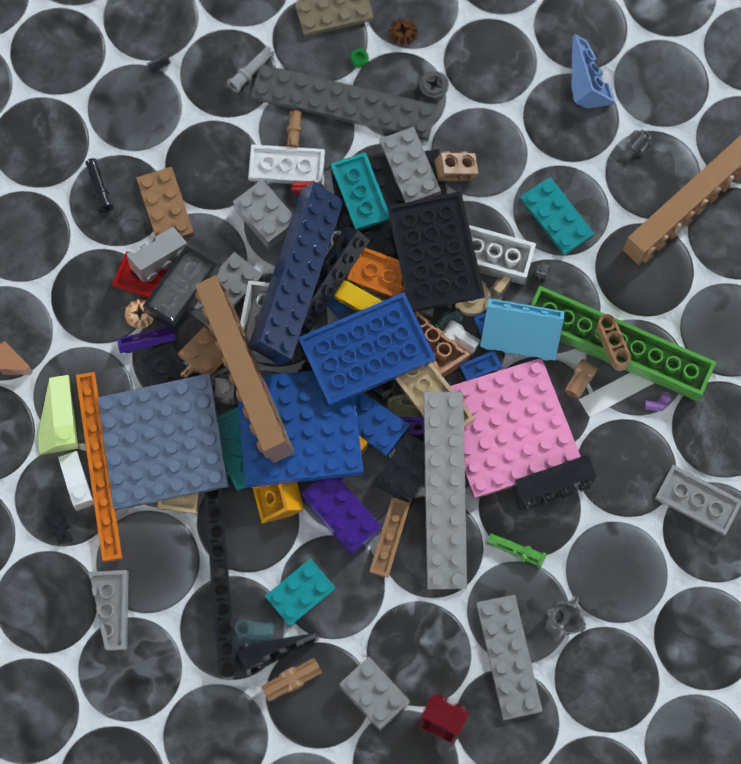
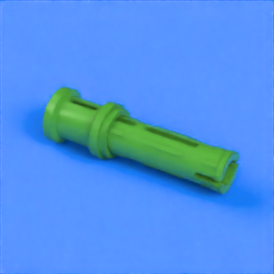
M493 533L490 534L487 545L521 558V561L524 563L529 562L536 565L538 569H541L547 554L546 552L540 553L533 550L531 546H521Z

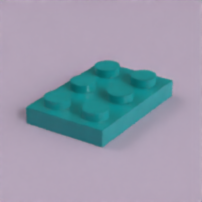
M310 558L266 594L265 598L291 627L334 592L336 588Z

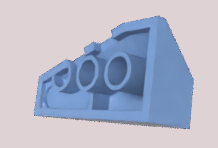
M575 34L572 39V92L575 103L587 109L613 105L615 99L609 83H604L601 77L604 73L594 63L596 57L587 40Z

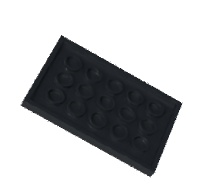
M461 191L387 206L405 293L413 312L485 298Z

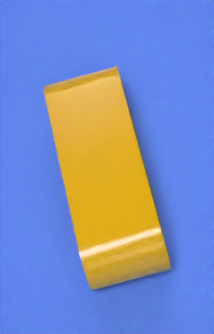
M345 280L333 296L337 301L356 312L382 302V300Z

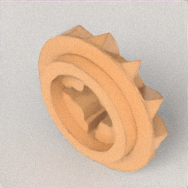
M138 298L136 301H131L126 307V321L134 328H145L154 321L152 317L145 313L142 314L141 320L135 314L138 312L139 307L144 312L143 304L146 300Z

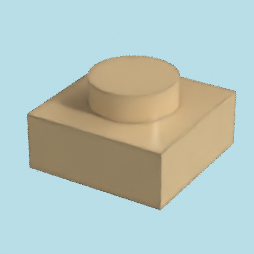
M506 275L502 279L498 278L493 285V296L500 299L510 286L511 278Z

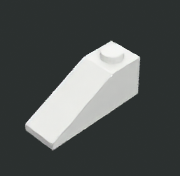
M77 451L58 457L75 510L79 511L93 506L94 500Z

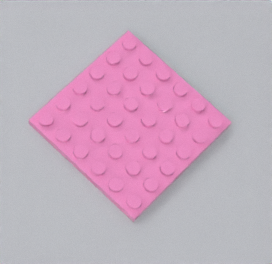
M542 358L450 386L454 392H463V404L475 418L472 423L464 428L465 477L474 499L511 488L516 479L581 457Z

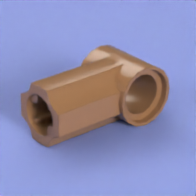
M581 359L565 392L570 397L579 399L587 384L594 378L598 368Z

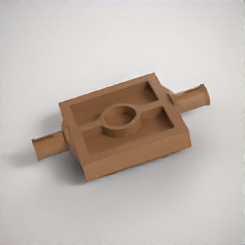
M205 326L178 353V356L187 365L186 369L180 373L184 379L188 378L192 372L199 375H212L223 364L222 358L224 356L222 352H219L215 344L217 339Z

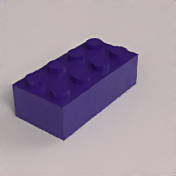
M340 478L316 480L301 493L302 500L351 556H354L382 531V526Z

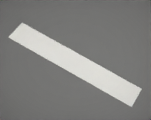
M628 373L584 396L579 401L588 416L591 417L654 383L633 373Z

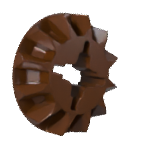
M399 18V20L393 21L391 26H389V37L397 45H409L417 37V28L414 22L409 21L408 18L406 20ZM402 26L404 30H407L405 37L402 32H399Z

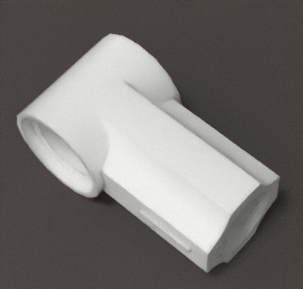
M450 320L443 330V334L450 340L453 339L460 348L468 351L471 355L480 344L481 340L466 332L463 326L456 321Z

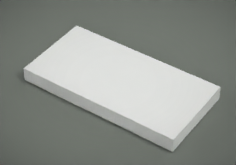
M251 144L248 181L259 182L263 180L264 182L292 184L293 182L315 180L316 183H320V186H322L325 149Z

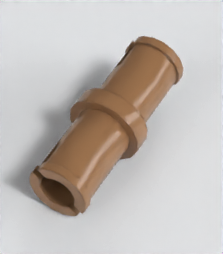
M290 111L289 126L287 127V147L296 146L299 148V134L301 133V112Z

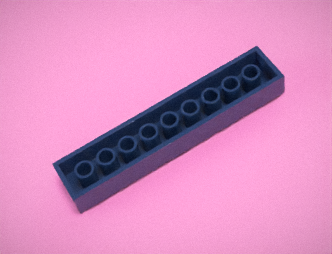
M315 182L301 190L248 348L278 365L292 360L344 202Z

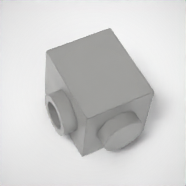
M216 378L215 403L220 405L235 404L236 386L231 383L230 379Z

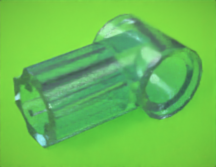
M241 619L235 624L234 633L239 640H273L274 624L251 622L246 619ZM240 626H247L249 632L241 634L238 628Z

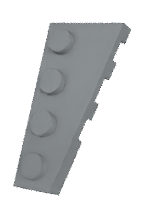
M127 570L88 572L97 605V614L101 623L100 628L105 650L125 651L127 650L129 572Z

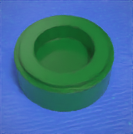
M356 49L351 53V63L354 67L363 68L368 64L369 55L365 50Z

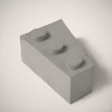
M174 227L154 237L155 241L148 246L146 243L140 246L141 250L133 254L130 251L126 254L130 268L144 284L147 281L154 280L161 270L168 269L187 245V242Z

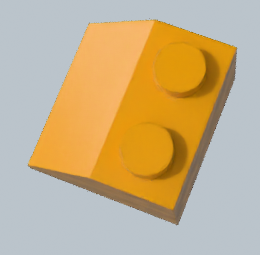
M297 482L252 487L262 523L291 517L304 510Z

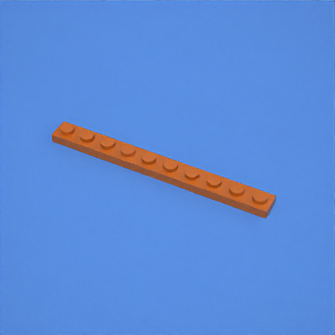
M95 372L76 375L102 561L104 563L121 560L123 557L116 510L113 508L98 403L99 394Z

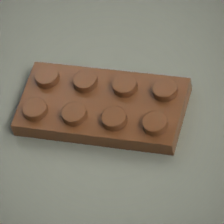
M172 167L136 177L155 237L171 227H174L182 238L193 236L194 232Z

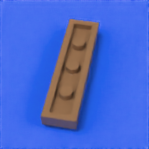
M391 498L369 573L385 578L389 577L409 511V502Z

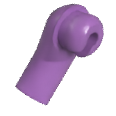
M664 392L656 401L646 400L644 409L663 411L671 404V394Z

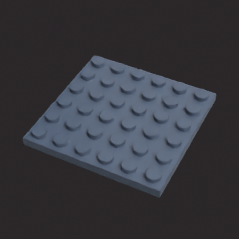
M210 374L98 397L113 508L115 510L229 487Z

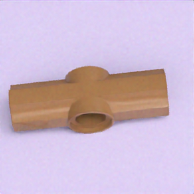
M315 658L296 668L292 667L285 670L279 677L262 685L261 688L268 702H271L287 692L291 693L304 686V683L321 675L322 671Z

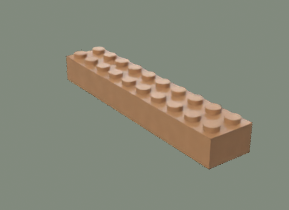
M741 135L627 238L623 251L638 266L643 262L647 263L653 257V253L656 250L660 251L664 248L669 238L674 239L678 235L679 229L682 226L685 228L692 222L693 219L691 218L695 214L699 216L705 210L704 206L707 203L712 204L718 198V193L721 191L725 192L731 186V182L734 179L737 181L741 177Z
M216 275L196 284L197 292L195 296L203 306L201 310L205 319L209 320L210 325L208 327L211 334L215 335L217 339L215 341L216 347L224 356L222 358L223 364L231 373L228 376L231 383L237 388V391H235L237 398L244 405V408H242L244 415L252 423L249 427L253 435H256L259 440L256 442L258 449L264 454L266 459L270 458L273 463L294 454L295 451L253 351L248 348V339L227 289Z

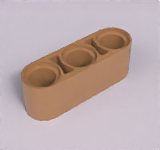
M604 314L599 318L596 329L611 366L617 371H622L628 366L631 356L616 319L610 314ZM607 322L611 327L605 328L602 326V323ZM609 340H616L618 345H611ZM616 357L624 358L625 362H618Z

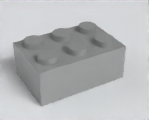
M263 180L233 201L234 210L268 250L286 237L293 214Z
M370 657L339 684L342 691L379 731L383 730L410 704V700Z

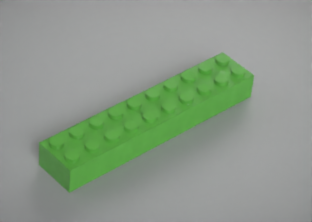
M539 286L530 306L564 311V321L559 342L610 363L596 329L599 318L604 313ZM616 319L631 356L629 364L624 370L697 402L700 400L716 361ZM607 322L602 323V326L605 328L611 327ZM609 340L611 345H618L616 340ZM616 357L618 362H625L624 358Z

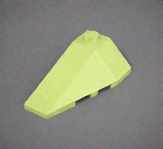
M69 375L49 378L38 431L40 455L79 449Z

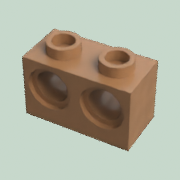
M444 151L434 160L438 181H472L479 174L475 153H468L466 151L451 153L450 151Z

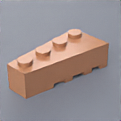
M418 311L414 312L436 357V361L432 362V364L442 377L445 378L457 370L460 364L467 362L471 354L460 348L453 339L450 340L438 327L435 328L431 325L429 320Z

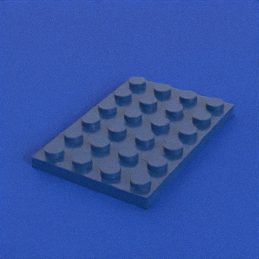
M404 292L298 338L329 407L436 361V357Z

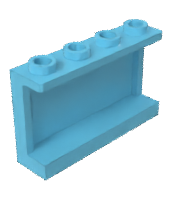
M489 298L480 347L489 351L499 350L507 354H522L524 357H539L546 361L556 360L564 321V311Z

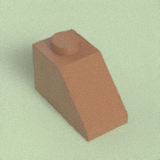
M5 341L0 344V372L3 375H31L33 373L30 366Z

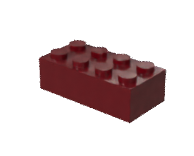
M440 694L436 696L431 695L421 715L418 727L454 745L469 715L466 712L467 708L457 703L455 706L448 703V699Z

